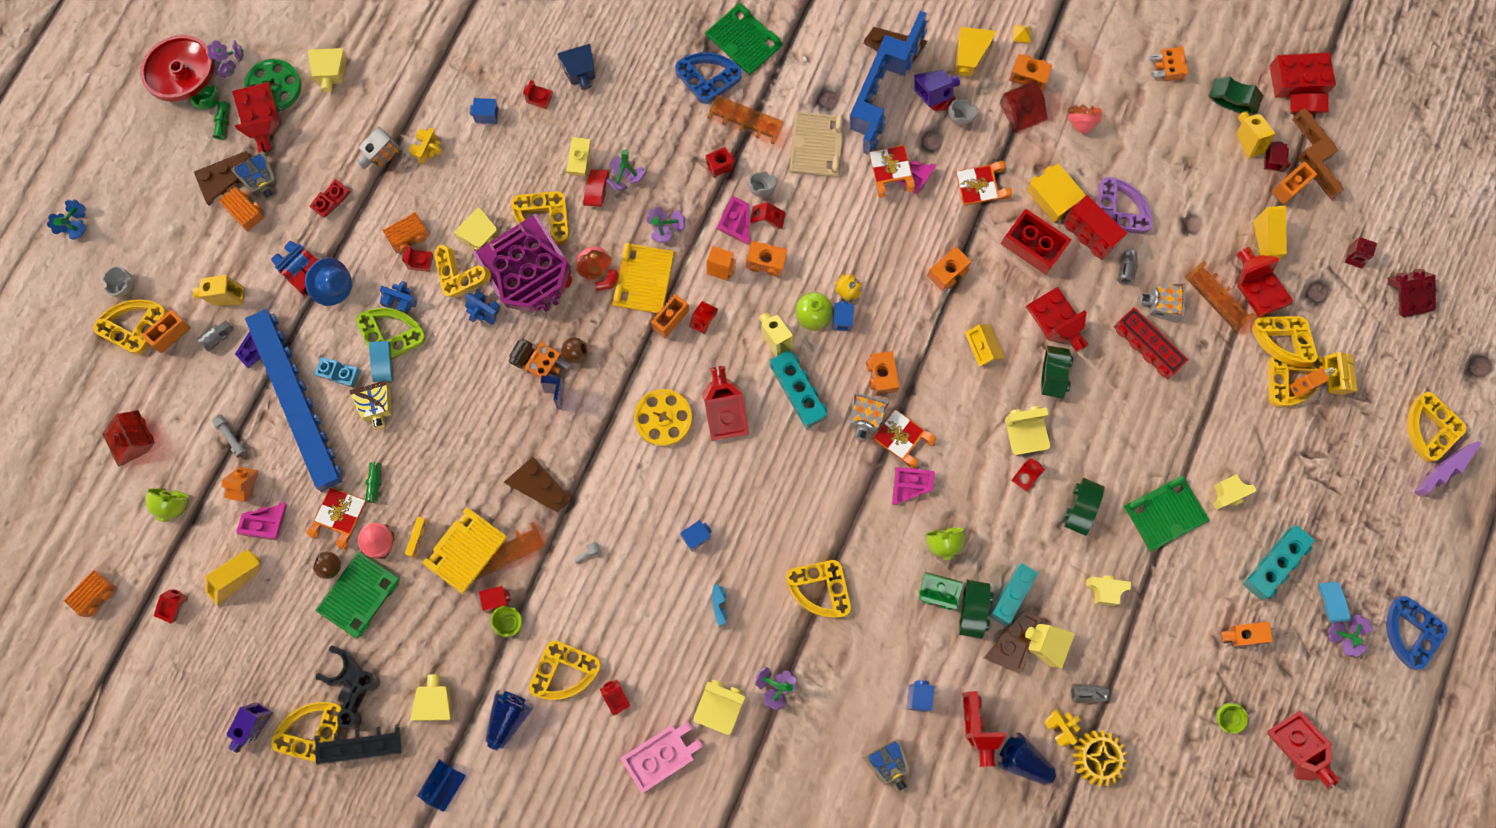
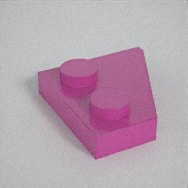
M917 161L909 162L915 184L913 193L918 195L935 170L936 164L925 165ZM905 180L896 181L898 184L906 188Z
M732 195L716 228L747 245L750 242L749 203Z
M895 467L892 504H898L932 491L935 471Z
M281 502L274 507H263L257 511L242 513L236 533L243 536L277 540L287 508L286 502Z

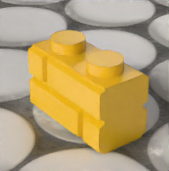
M1337 352L1324 356L1325 370L1333 367L1332 371H1336L1328 376L1330 379L1327 381L1328 393L1345 395L1357 392L1353 355Z

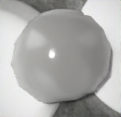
M957 99L948 107L950 119L959 126L970 124L978 115L977 107L971 106L969 100Z
M767 171L756 172L748 180L750 192L761 198L770 196L777 185L776 176H770Z
M120 266L110 268L102 278L106 284L105 291L115 298L124 297L130 293L134 285L133 276Z

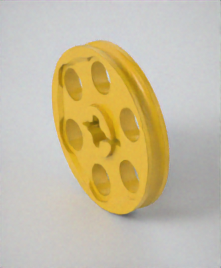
M657 389L647 393L640 399L635 408L634 422L637 432L646 442L655 446L666 447L680 442L687 435L692 423V413L688 402L682 395L669 389ZM669 396H673L677 399L675 405L670 406L666 403V399ZM655 398L658 403L655 407H649L647 400ZM679 412L687 413L688 417L685 421L677 419ZM644 414L649 417L647 424H641L638 421L641 415ZM666 414V418L669 420H663V422H660V418L658 416ZM672 428L678 429L680 432L679 436L676 438L670 437L668 434L669 430ZM652 430H658L660 437L655 440L651 439L649 433Z

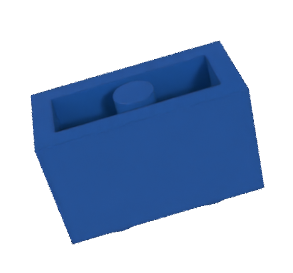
M917 680L908 686L906 709L921 712L932 711L935 686L929 685V681Z

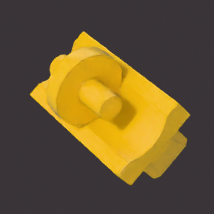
M431 127L428 130L419 129L416 138L422 142L421 145L411 144L409 148L410 155L417 158L418 162L422 165H425L428 157L434 158L435 154L441 155L443 152L439 147L441 142L437 140L438 136L434 133L435 129Z
M1056 708L1044 722L1050 731L1057 726H1060L1063 732L1055 736L1060 747L1070 743L1074 745L1077 743L1078 738L1070 726L1073 727L1075 732L1079 731L1081 728L1077 722L1081 718L1079 715L1073 717L1070 712L1064 714L1068 720L1066 721L1059 709Z

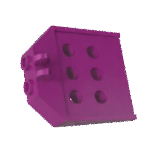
M534 214L472 253L480 266L490 270L491 277L489 282L507 308L531 313L542 309L547 312L549 311L548 302L551 301L555 306L559 304L557 300L565 292L571 267L537 214ZM534 243H538V246L536 248L531 249V246ZM518 253H522L519 259H515ZM545 261H550L548 266L542 267ZM502 263H506L503 269H499ZM534 271L531 277H526L528 272ZM518 281L515 287H510L512 282Z

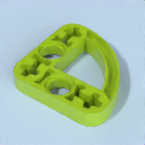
M374 308L361 312L357 316V325L368 348L369 336L372 333H377L379 336L375 342L385 341L375 319L391 318L401 321L411 328L386 340L390 342L391 360L423 345L426 340L425 334L418 323L409 315L399 310ZM364 318L368 319V323L371 327L370 329H368L367 326L363 323ZM416 333H417V335L419 336V340H418V341H416L415 339H413V338H414V334H416ZM407 337L408 340H410V345H408L407 341L404 338ZM397 341L404 342L401 350L394 349V344Z

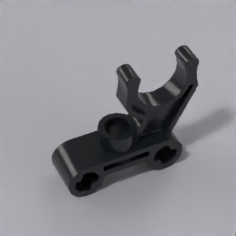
M332 645L329 647V652L341 656L343 660L342 671L332 678H328L325 674L317 673L315 678L332 687L345 683V686L338 695V702L342 703L343 706L338 714L337 723L342 728L357 729L362 722V717L357 711L366 692L375 691L379 687L380 678L374 673L363 671L350 652ZM366 679H370L369 684L365 683Z

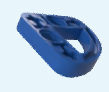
M702 52L691 54L680 59L675 65L677 76L703 104L711 103L736 85L742 78V70L735 62L716 53ZM710 63L725 69L706 82L693 65ZM680 67H686L687 73L684 70L680 71ZM731 72H732V73H736V72H737V76H736V77H735L734 75L731 76ZM692 78H697L700 82L697 85H692L689 81ZM717 81L724 82L725 86L722 88H717L715 86V83ZM702 93H709V97L702 96Z
M1407 596L1398 597L1393 600L1386 622L1390 645L1397 657L1408 668L1412 670L1423 669L1445 638L1447 626ZM1400 602H1405V609L1401 608L1402 604ZM1417 612L1422 613L1424 616L1422 623L1416 620L1415 615ZM1400 616L1422 631L1409 652L1405 648L1400 636ZM1434 626H1438L1437 630L1439 631V633H1434ZM1423 640H1427L1430 643L1428 651L1422 647ZM1414 657H1418L1417 661L1419 662V664H1414Z

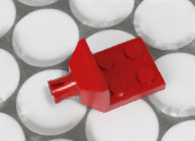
M266 82L232 91L241 124L235 125V128L247 137L255 139L258 153H265L267 150L272 151L273 147L270 136L275 134L281 121L270 83Z
M1246 247V250H1240L1237 253V257L1243 263V268L1240 272L1237 287L1258 318L1292 305L1293 299L1274 273L1279 258L1267 255L1256 257L1250 247Z
M1058 287L1027 304V310L1049 341L1059 343L1068 341L1076 353L1089 345L1081 333L1085 326L1087 312L1084 310L1077 314Z
M716 366L710 368L712 382L702 392L711 441L749 434L743 394L738 385L726 378L725 366H718L719 375Z
M978 691L962 693L965 737L972 748L978 750L980 758L979 767L996 766L994 759L995 749L1000 748L1006 733H981V729H983V717L979 715V708L982 707L981 696H978Z
M1301 711L1268 730L1267 735L1295 765L1293 776L1296 779L1314 781L1318 778L1328 790L1333 788L1331 785L1335 787L1341 781L1330 768L1332 763V744Z

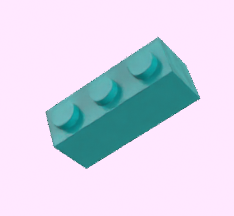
M1023 563L1017 565L988 616L1004 626L1010 624L1039 573Z

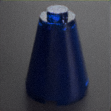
M497 690L494 695L485 741L488 743L487 746L493 750L503 749L532 712L534 706L531 703L529 706L526 705V699L514 693L504 691V694H500V690Z
M1016 733L1018 735L1016 738L1011 736L1000 751L999 755L1002 757V760L997 762L998 767L1043 785L1051 784L1056 778L1055 767L1023 734Z

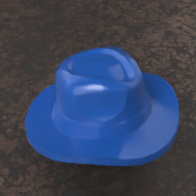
M327 257L318 260L309 268L305 278V286L308 294L316 303L323 306H333L345 300L350 294L352 279L348 269L341 261Z

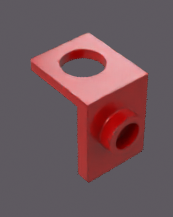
M769 202L753 206L750 223L765 221L778 229H782L786 212ZM761 209L760 215L756 218L757 211Z
M1029 458L1011 481L1027 492L1046 469L1038 461ZM1020 474H1028L1030 477L1029 483H1021L1019 480Z

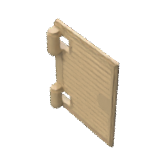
M795 112L789 172L839 176L844 116ZM830 122L836 123L835 129H830ZM827 162H833L832 169H826Z

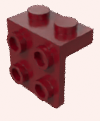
M1415 269L1412 273H1397L1396 276L1388 278V285L1399 289L1400 316L1408 317L1431 312L1436 309L1435 274L1425 272L1424 269Z

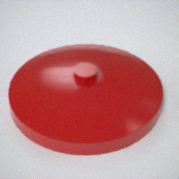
M190 35L171 36L158 42L148 51L141 64L140 77L144 87L157 99L168 102L183 101L195 96L206 87L212 78L215 61L208 57L207 45L202 40Z

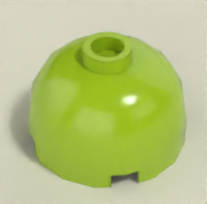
M819 292L805 294L799 299L795 310V316L800 325L805 329L813 331L827 326L833 313L830 300Z
M150 488L146 494L145 504L149 513L156 516L158 521L168 522L169 519L177 518L184 513L188 505L189 496L177 490L168 492L166 488Z
M947 528L944 531L938 529L925 534L927 547L930 552L936 556L943 557V560L954 559V555L960 553L965 545L963 528Z

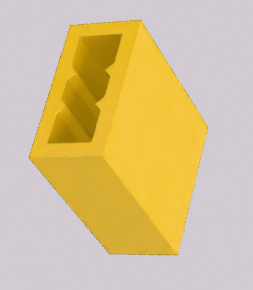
M1059 163L1053 167L1051 165L1047 167L1040 177L1037 175L1029 181L1030 185L1026 190L1053 223L1068 214L1086 196Z

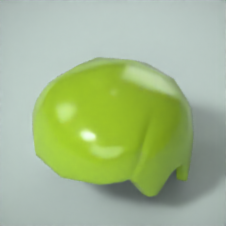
M501 606L494 610L491 616V626L498 635L512 637L519 633L522 627V616L515 608Z
M1226 703L1217 710L1216 721L1224 732L1236 734L1243 731L1247 726L1248 714L1242 706L1236 703Z

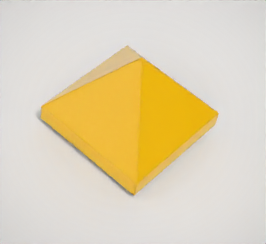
M1014 25L1013 42L1031 43L1032 26Z

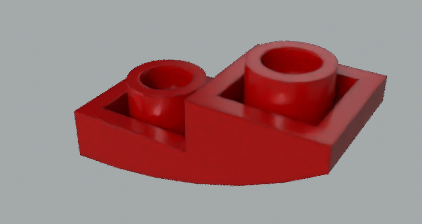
M1320 93L1290 94V114H1296L1304 108L1311 114L1329 113L1328 94Z
M590 170L584 193V206L602 207L606 196V180L610 176L608 170Z
M334 179L324 193L320 192L309 207L322 218H325L352 191L337 179Z

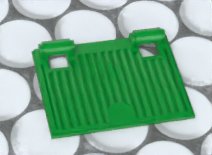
M740 2L704 33L749 76L783 46L781 39L773 31L764 27L751 15L750 10ZM739 11L744 15L741 20L735 16ZM769 39L774 42L771 48L765 43Z
M1183 475L1124 506L1150 552L1210 521ZM1181 486L1183 491L1176 494L1174 488ZM1142 506L1144 511L1137 514L1134 509Z
M358 551L315 611L355 639H358L368 629L370 621L386 598L391 596L397 588L399 578ZM387 578L391 582L386 589H383L380 585ZM356 618L362 621L357 630L351 627Z

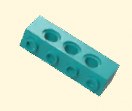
M789 349L770 359L769 366L805 429H808L825 420L828 410L824 402L820 403L817 398L818 392L816 388L809 384L807 372L801 370L798 365L800 361L795 353L792 354ZM787 369H792L795 372V374L793 376H789L785 373V371ZM801 385L804 387V391L797 392L794 387ZM806 401H810L813 403L814 407L810 409L806 408L804 406V403Z
M1298 525L1288 528L1243 582V585L1260 600L1272 598L1277 592V586L1283 584L1289 578L1288 573L1291 569L1294 570L1300 565V558L1303 555L1306 556L1313 547L1311 545L1315 540ZM1290 545L1294 548V554L1289 550ZM1278 559L1283 563L1282 568L1277 563ZM1266 573L1270 575L1271 582L1266 580Z

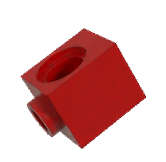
M726 147L706 155V164L713 178L733 170L735 158L732 152H728ZM724 160L725 163L720 164L717 161Z
M498 586L479 591L482 610L485 613L492 612L501 606L509 607L508 602L511 601L509 590H505V587Z

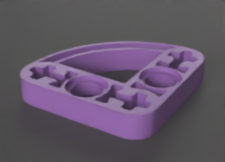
M1106 177L1101 181L1098 189V205L1113 220L1116 218L1115 222L1126 232L1146 233L1152 225V216L1143 195L1135 187L1123 180ZM1106 183H1108V184H1109V187H1111L1110 190L1108 191V194H1106V192H1107V186H1105ZM1117 190L1127 195L1135 203L1140 215L1116 212ZM1104 199L1109 200L1112 204L1111 207H1105L1102 201ZM1124 218L1128 220L1129 225L1122 226L1120 224V219ZM1141 221L1143 222V225H1146L1144 228H1142V225L1139 224Z

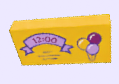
M418 517L416 519L405 555L410 558H417L428 525V521L425 518Z

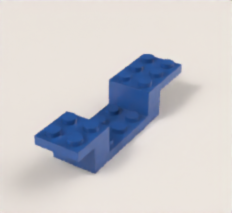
M919 11L906 42L885 35L850 113V130L865 135L863 138V153L869 155L870 151L876 150L879 140H877L878 136L883 134L886 124H884L886 120L884 109L872 105L873 101L871 99L873 94L876 95L880 87L878 83L880 79H884L887 70L905 76L907 70H911L914 63L912 59L914 55H918L921 47L919 45L920 41L925 39L928 30L926 29L928 25L926 20L927 13Z

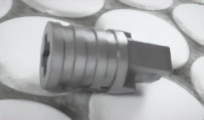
M1135 250L1124 252L1117 279L1121 284L1131 285L1135 282L1138 256Z
M224 321L217 326L216 324L210 328L209 331L201 335L197 340L210 352L212 348H215L216 345L227 338L226 335L233 330V327L228 321Z
M1072 684L1071 699L1073 702L1107 701L1109 699V689L1107 686L1095 684Z

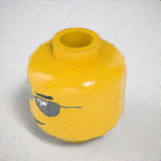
M844 273L835 283L836 293L845 301L857 300L863 293L860 291L863 286L862 282L853 274L846 275Z

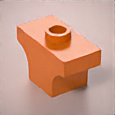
M239 466L222 479L221 487L225 488V498L245 502L251 497L254 482L258 478V470Z

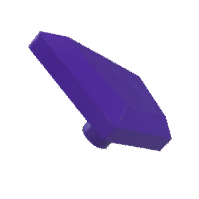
M250 331L235 353L247 368H250L261 358Z

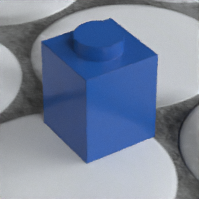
M474 98L473 105H470V116H473L475 123L497 124L498 104L496 99Z
M846 301L835 303L832 330H852L854 304H849Z
M698 520L682 531L680 536L692 552L711 539L710 533L712 531L706 522L702 524Z

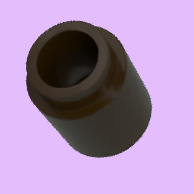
M525 339L522 341L518 340L509 355L510 359L508 362L522 369L534 352L533 344Z

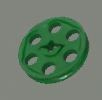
M267 59L255 64L245 77L244 88L269 82L270 85L276 84L271 89L278 112L293 105L301 92V80L292 65L280 59ZM276 66L283 67L279 73H275L274 68ZM258 71H265V75L263 77H256V73ZM288 78H295L293 84H286ZM285 93L290 94V97H289L288 100H286V101H282V100H281V96H282L283 94H285Z

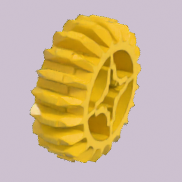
M1103 730L1099 731L1098 734L1096 731H1091V736L1088 733L1084 734L1085 740L1082 738L1078 739L1081 746H1074L1078 753L1072 754L1073 757H1078V761L1073 762V765L1080 766L1076 772H1084L1081 778L1083 780L1088 778V783L1093 784L1095 782L1096 786H1101L1102 782L1104 786H1109L1110 782L1117 783L1116 777H1123L1119 771L1127 770L1122 766L1123 763L1129 762L1123 759V756L1128 754L1126 751H1121L1124 744L1117 745L1119 738L1114 737L1112 739V733L1105 735ZM1097 742L1094 752L1087 754L1089 746ZM1105 744L1112 749L1114 757L1108 754ZM1103 756V758L1108 760L1098 761L1092 757ZM1086 760L1093 763L1096 774L1089 769ZM1114 763L1112 769L1103 775L1107 764Z

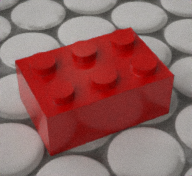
M1330 52L1277 55L1269 65L1275 98L1290 97V94H1328L1336 86Z
M1088 195L1070 210L1063 221L1065 228L1069 232H1073L1078 237L1080 243L1086 245L1092 254L1101 260L1106 258L1127 235V232Z
M1025 208L1005 235L1001 245L1047 275L1072 239Z

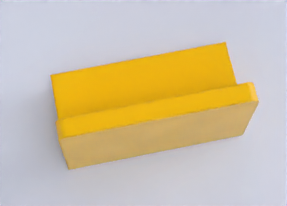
M979 324L965 332L978 366H984L993 360L1005 358L991 324Z

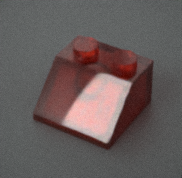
M1036 80L1004 93L999 104L1015 133L1048 119L1044 94Z
M139 410L116 414L102 433L118 467L146 454L154 445L153 435L149 432L145 419L141 416Z

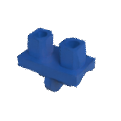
M401 281L399 285L393 284L392 289L384 286L380 288L382 294L380 304L384 307L391 308L395 300L399 302L396 309L408 314L411 307H416L417 301H414V296L410 295L412 289L407 288V282Z
M480 291L474 295L469 293L466 296L465 308H467L466 312L470 314L469 321L475 322L478 319L483 322L485 320L491 325L496 322V315L500 311L498 303L492 301L489 305L485 304L486 296Z

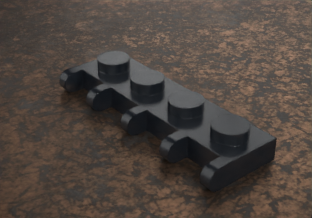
M399 724L395 725L396 733L381 734V727H376L377 735L360 737V730H355V738L339 740L337 732L334 733V741L321 743L320 736L315 735L316 765L402 754Z

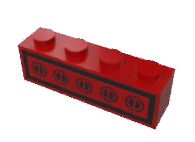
M1135 307L1114 326L1117 334L1124 337L1134 350L1139 351L1143 355L1144 360L1152 364L1157 369L1159 375L1167 380L1189 360Z

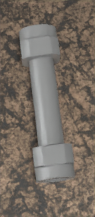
M222 414L215 416L211 421L215 428L220 429L232 447L231 451L237 458L244 456L247 450L234 437L227 426L228 422Z

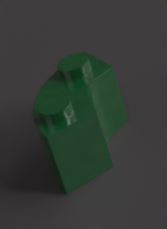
M1232 77L1214 79L1208 97L1219 106L1228 110L1257 114L1264 95L1256 85L1242 84Z
M1047 345L1041 376L1042 395L1064 399L1066 392L1070 391L1069 367L1071 368L1073 364V356H1071L1070 349Z
M1084 477L1080 484L1076 483L1072 492L1074 494L1070 508L1067 507L1063 515L1065 519L1064 527L1087 536L1099 510L1105 486Z
M967 579L963 591L959 635L983 639L985 631H989V605L992 604L994 592H990V583Z

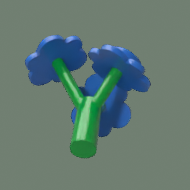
M68 199L65 201L67 206L65 210L69 213L66 216L62 213L58 215L50 214L47 227L51 228L53 234L67 232L69 238L75 240L77 237H82L87 226L82 220L70 222L69 218L71 216L74 218L84 217L86 207L76 199Z

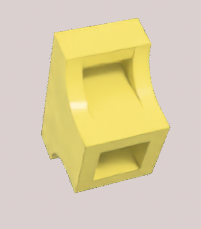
M572 137L567 174L586 176L588 174L591 159L590 139Z
M1236 474L1214 485L1218 496L1213 505L1216 510L1229 504L1236 506L1244 502L1243 497L1257 490L1253 484H1244Z
M1103 576V578L1090 577L1086 581V587L1093 590L1095 604L1116 606L1120 604L1121 594L1131 590V582L1115 580L1114 576Z

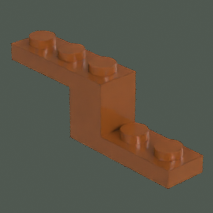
M1304 108L1292 120L1312 146L1306 149L1298 159L1301 163L1305 161L1317 173L1314 177L1315 181L1332 200L1345 189L1323 162L1331 158L1338 149L1335 143L1325 134L1324 129L1313 119L1312 114Z

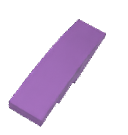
M1481 442L1471 443L1439 463L1423 479L1414 493L1420 497L1427 495L1434 486L1437 487L1445 484L1450 476L1463 473L1481 445Z

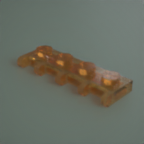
M718 95L707 116L710 120L713 115L723 118L722 124L725 126L728 121L740 125V132H743L744 128L756 131V138L758 139L761 134L771 137V144L773 145L784 125L782 120Z
M1204 260L1188 273L1185 278L1236 332L1256 314L1253 312L1248 315L1240 307L1244 302L1241 300L1237 303L1227 293L1231 288L1228 286L1224 289L1215 280L1218 276L1217 273L1212 276L1204 268L1207 264Z
M534 521L530 523L533 530L523 535H520L518 529L514 531L517 538L502 544L474 582L545 547Z

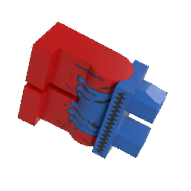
M289 241L284 247L289 254L283 258L277 253L271 260L277 271L306 297L309 294L305 286L306 274L304 271L307 273L309 268L318 259L300 243L297 245Z

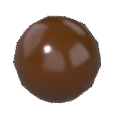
M569 338L563 343L561 354L569 363L577 364L586 358L588 354L587 345L580 338Z
M328 551L319 553L313 565L315 575L321 579L333 578L341 569L339 557L333 552Z

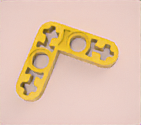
M439 245L435 249L434 256L444 295L453 298L486 284L490 280L491 272L483 266H475L458 274L453 249L445 245ZM447 267H450V273L446 276L445 270ZM468 277L469 283L467 286H464V279Z

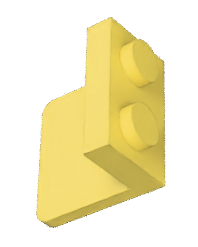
M1035 406L1029 408V411L1023 412L1021 409L1011 411L1005 418L1011 450L1014 455L1045 451L1050 448L1044 419L1048 416L1047 408Z
M712 680V683L707 681L694 716V721L729 735L733 730L745 696L742 695L743 691L731 687V690L723 688V683Z

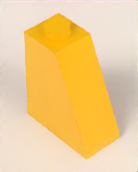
M960 27L957 35L954 74L964 77L973 75L994 40L995 30Z
M1286 206L1267 207L1253 221L1260 255L1278 257L1280 262V259L1287 254Z
M246 549L205 576V592L217 606L220 605L259 572L260 559L255 553L251 554Z

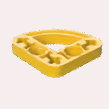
M553 191L522 194L513 197L511 206L518 224L525 221L522 214L549 211L550 236L556 245H562L568 241L567 209L563 193ZM557 197L560 200L559 204H555V198ZM546 198H549L550 205H547ZM542 199L544 203L542 206L537 207L534 205V201ZM519 201L523 203L521 208H518ZM562 214L564 219L561 222L554 221V216ZM558 227H561L563 234L561 239L557 236L559 234Z
M148 300L124 301L106 310L95 321L93 330L102 338L134 355H140L149 346V343L142 336L143 327L154 325L149 319L157 323L160 317L166 315L167 310L160 304ZM147 310L132 333L112 323L115 318L126 312ZM155 311L160 312L161 315H160V316L155 315L154 312H155ZM101 326H106L108 329L112 331L108 333L107 331L102 330L100 328ZM120 332H123L124 339L121 341H116V335ZM131 340L132 342L139 344V347H133L129 344V341Z
M1260 317L1252 325V331L1257 342L1275 359L1297 367H1311L1317 360V352L1309 323L1304 317ZM1276 323H1281L1285 329L1277 328ZM1290 335L1295 354L1276 345L1269 336ZM1299 338L1305 339V340L1307 341V344H1306V345L1301 344V343L1298 341V339H1299Z
M1317 355V360L1315 361V364L1319 365L1317 368L1315 365L1300 368L1286 363L1278 365L1274 357L1271 356L1269 358L1268 393L1271 405L1275 407L1294 406L1311 397L1320 387L1318 386L1309 391L1308 394L1297 398L1296 396L1289 397V372L1309 374L1320 368H1323L1325 371V362L1321 356ZM1275 375L1282 377V384H1277L1274 381ZM1279 394V397H1281L1282 400L1279 401V399L1275 398V396Z
M1425 392L1415 399L1407 419L1410 441L1418 455L1429 463L1440 459L1466 431L1465 423L1431 392ZM1426 398L1429 399L1427 405L1424 403L1426 401ZM1421 410L1441 428L1427 444L1424 442L1420 432L1419 419ZM1438 410L1445 413L1444 419H1440L1437 416ZM1454 425L1457 426L1456 432L1453 430ZM1440 436H1444L1447 439L1446 446L1440 443ZM1436 447L1437 450L1433 452V456H1430V450Z
M829 560L796 567L787 572L786 583L793 598L804 609L825 618H841L848 615L851 610V604L842 566L838 561ZM831 564H833L834 567L838 568V570H836L835 575L836 578L840 576L841 580L835 579L831 582L829 581V578H833L832 572H828L827 570L830 568ZM811 568L817 569L819 577L816 579L810 578L808 571ZM801 570H805L807 581H803L804 577L798 578L797 583L789 579L793 572L796 575H802ZM826 581L832 609L822 608L811 603L803 596L798 586ZM833 584H841L843 591L840 594H835L832 591ZM844 595L845 599H841L842 605H846L847 608L844 610V613H841L840 610L836 609L839 606V601H834V598Z
M551 641L547 644L529 684V691L533 696L546 700L570 698L585 690L594 681L600 671L601 663L595 656L559 641ZM557 644L558 649L563 652L565 648H568L564 654V660L560 659L562 657L561 654L555 653L554 656L551 655L550 647H555ZM571 652H576L579 655V660L576 663L568 661V655ZM584 655L587 656L584 659L587 662L595 660L597 668H592L591 671H588L589 667L582 664V668L578 666L581 664ZM560 662L587 673L578 684L562 691H548ZM550 663L552 665L551 673L543 674L541 671L542 665ZM538 674L544 678H549L547 682L543 680L541 684L544 688L543 691L535 693L536 689L533 686L534 684L538 685L541 680L537 678Z
M316 702L296 709L276 729L271 740L273 750L316 762L315 753H310L312 749L315 750V739L311 741L286 733L302 717L313 712L324 711L316 735L320 736V743L334 741V733H339L340 726L337 723L338 716H334L332 722H336V725L325 723L326 720L331 721L332 714H329L330 710H334L336 707V711L340 712L342 706L330 702ZM326 727H330L333 731V735L329 739H325L322 735V731ZM284 737V741L292 743L291 747L281 746L280 748V744L277 741L282 740ZM300 742H304L307 747L303 754H299L296 751V746Z

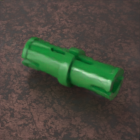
M219 101L217 115L214 117L213 138L218 140L225 139L226 126L229 125L228 114L230 104L228 102Z
M369 462L368 479L365 481L367 485L365 502L371 501V494V503L378 502V489L381 486V463L377 462L375 468V462Z

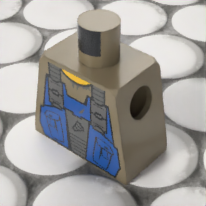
M263 152L231 169L254 196L261 193L265 200H270L275 196L271 187L277 184V181Z
M895 739L863 757L864 761L883 785L892 782L897 792L907 787L902 775L908 773L910 769L899 739Z

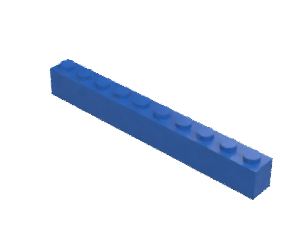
M264 309L246 317L245 321L315 488L322 492L342 483L341 476L343 472L340 466L336 465L333 460L336 458L334 451L331 447L328 448L327 446L328 437L325 431H321L319 424H321L317 413H313L312 407H314L311 398L305 394L307 388L304 381L299 380L297 374L300 371L296 363L291 361L293 355L290 348L286 347L283 342L286 338L282 330L277 328L279 322L276 315Z

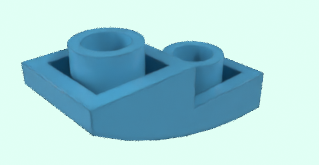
M369 342L372 381L382 382L386 380L387 382H393L390 342Z
M321 357L314 375L354 388L361 370L357 367Z
M1339 582L1319 583L1317 589L1324 601L1323 610L1329 622L1350 621L1347 602Z
M718 583L713 586V610L716 622L720 628L726 625L725 620L728 619L724 608H719V606L725 604L724 598L727 595L723 586L719 588Z

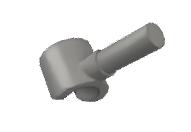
M598 543L588 544V551L575 558V563L577 564L586 557L597 555L600 551Z

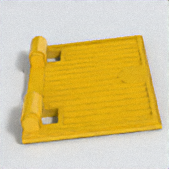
M625 243L613 306L659 314L661 308H664L675 251ZM631 251L637 252L635 259H630ZM622 292L628 293L627 301L621 300Z
M468 507L463 511L464 515L461 519L453 523L433 548L434 552L430 558H425L422 562L423 565L461 594L465 593L508 538ZM470 519H472V522L468 525V527H465L467 522ZM440 556L443 557L436 566V561L440 558Z

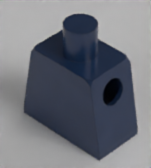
M586 44L557 53L559 64L571 85L579 83L581 90L589 89L591 87L590 80L596 78L591 45Z

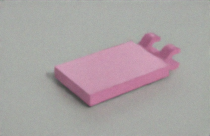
M686 722L677 729L672 724L621 757L622 762L641 793H644L693 761L694 758L691 754L703 747L699 739L686 747L680 737L693 729L689 722Z

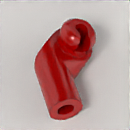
M953 95L951 99L930 108L933 111H946L956 97Z
M611 269L605 280L595 282L596 291L614 288L619 280L618 271Z

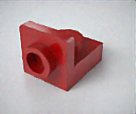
M530 80L529 84H526L524 87L523 95L525 96L526 103L547 110L553 96V91L537 86L534 80Z
M407 246L402 256V261L407 269L430 272L433 253L413 250L412 246Z
M169 589L159 596L153 616L170 624L174 623L181 604L187 601L188 596L182 594L179 590Z
M618 680L608 681L600 688V692L613 716L631 706Z

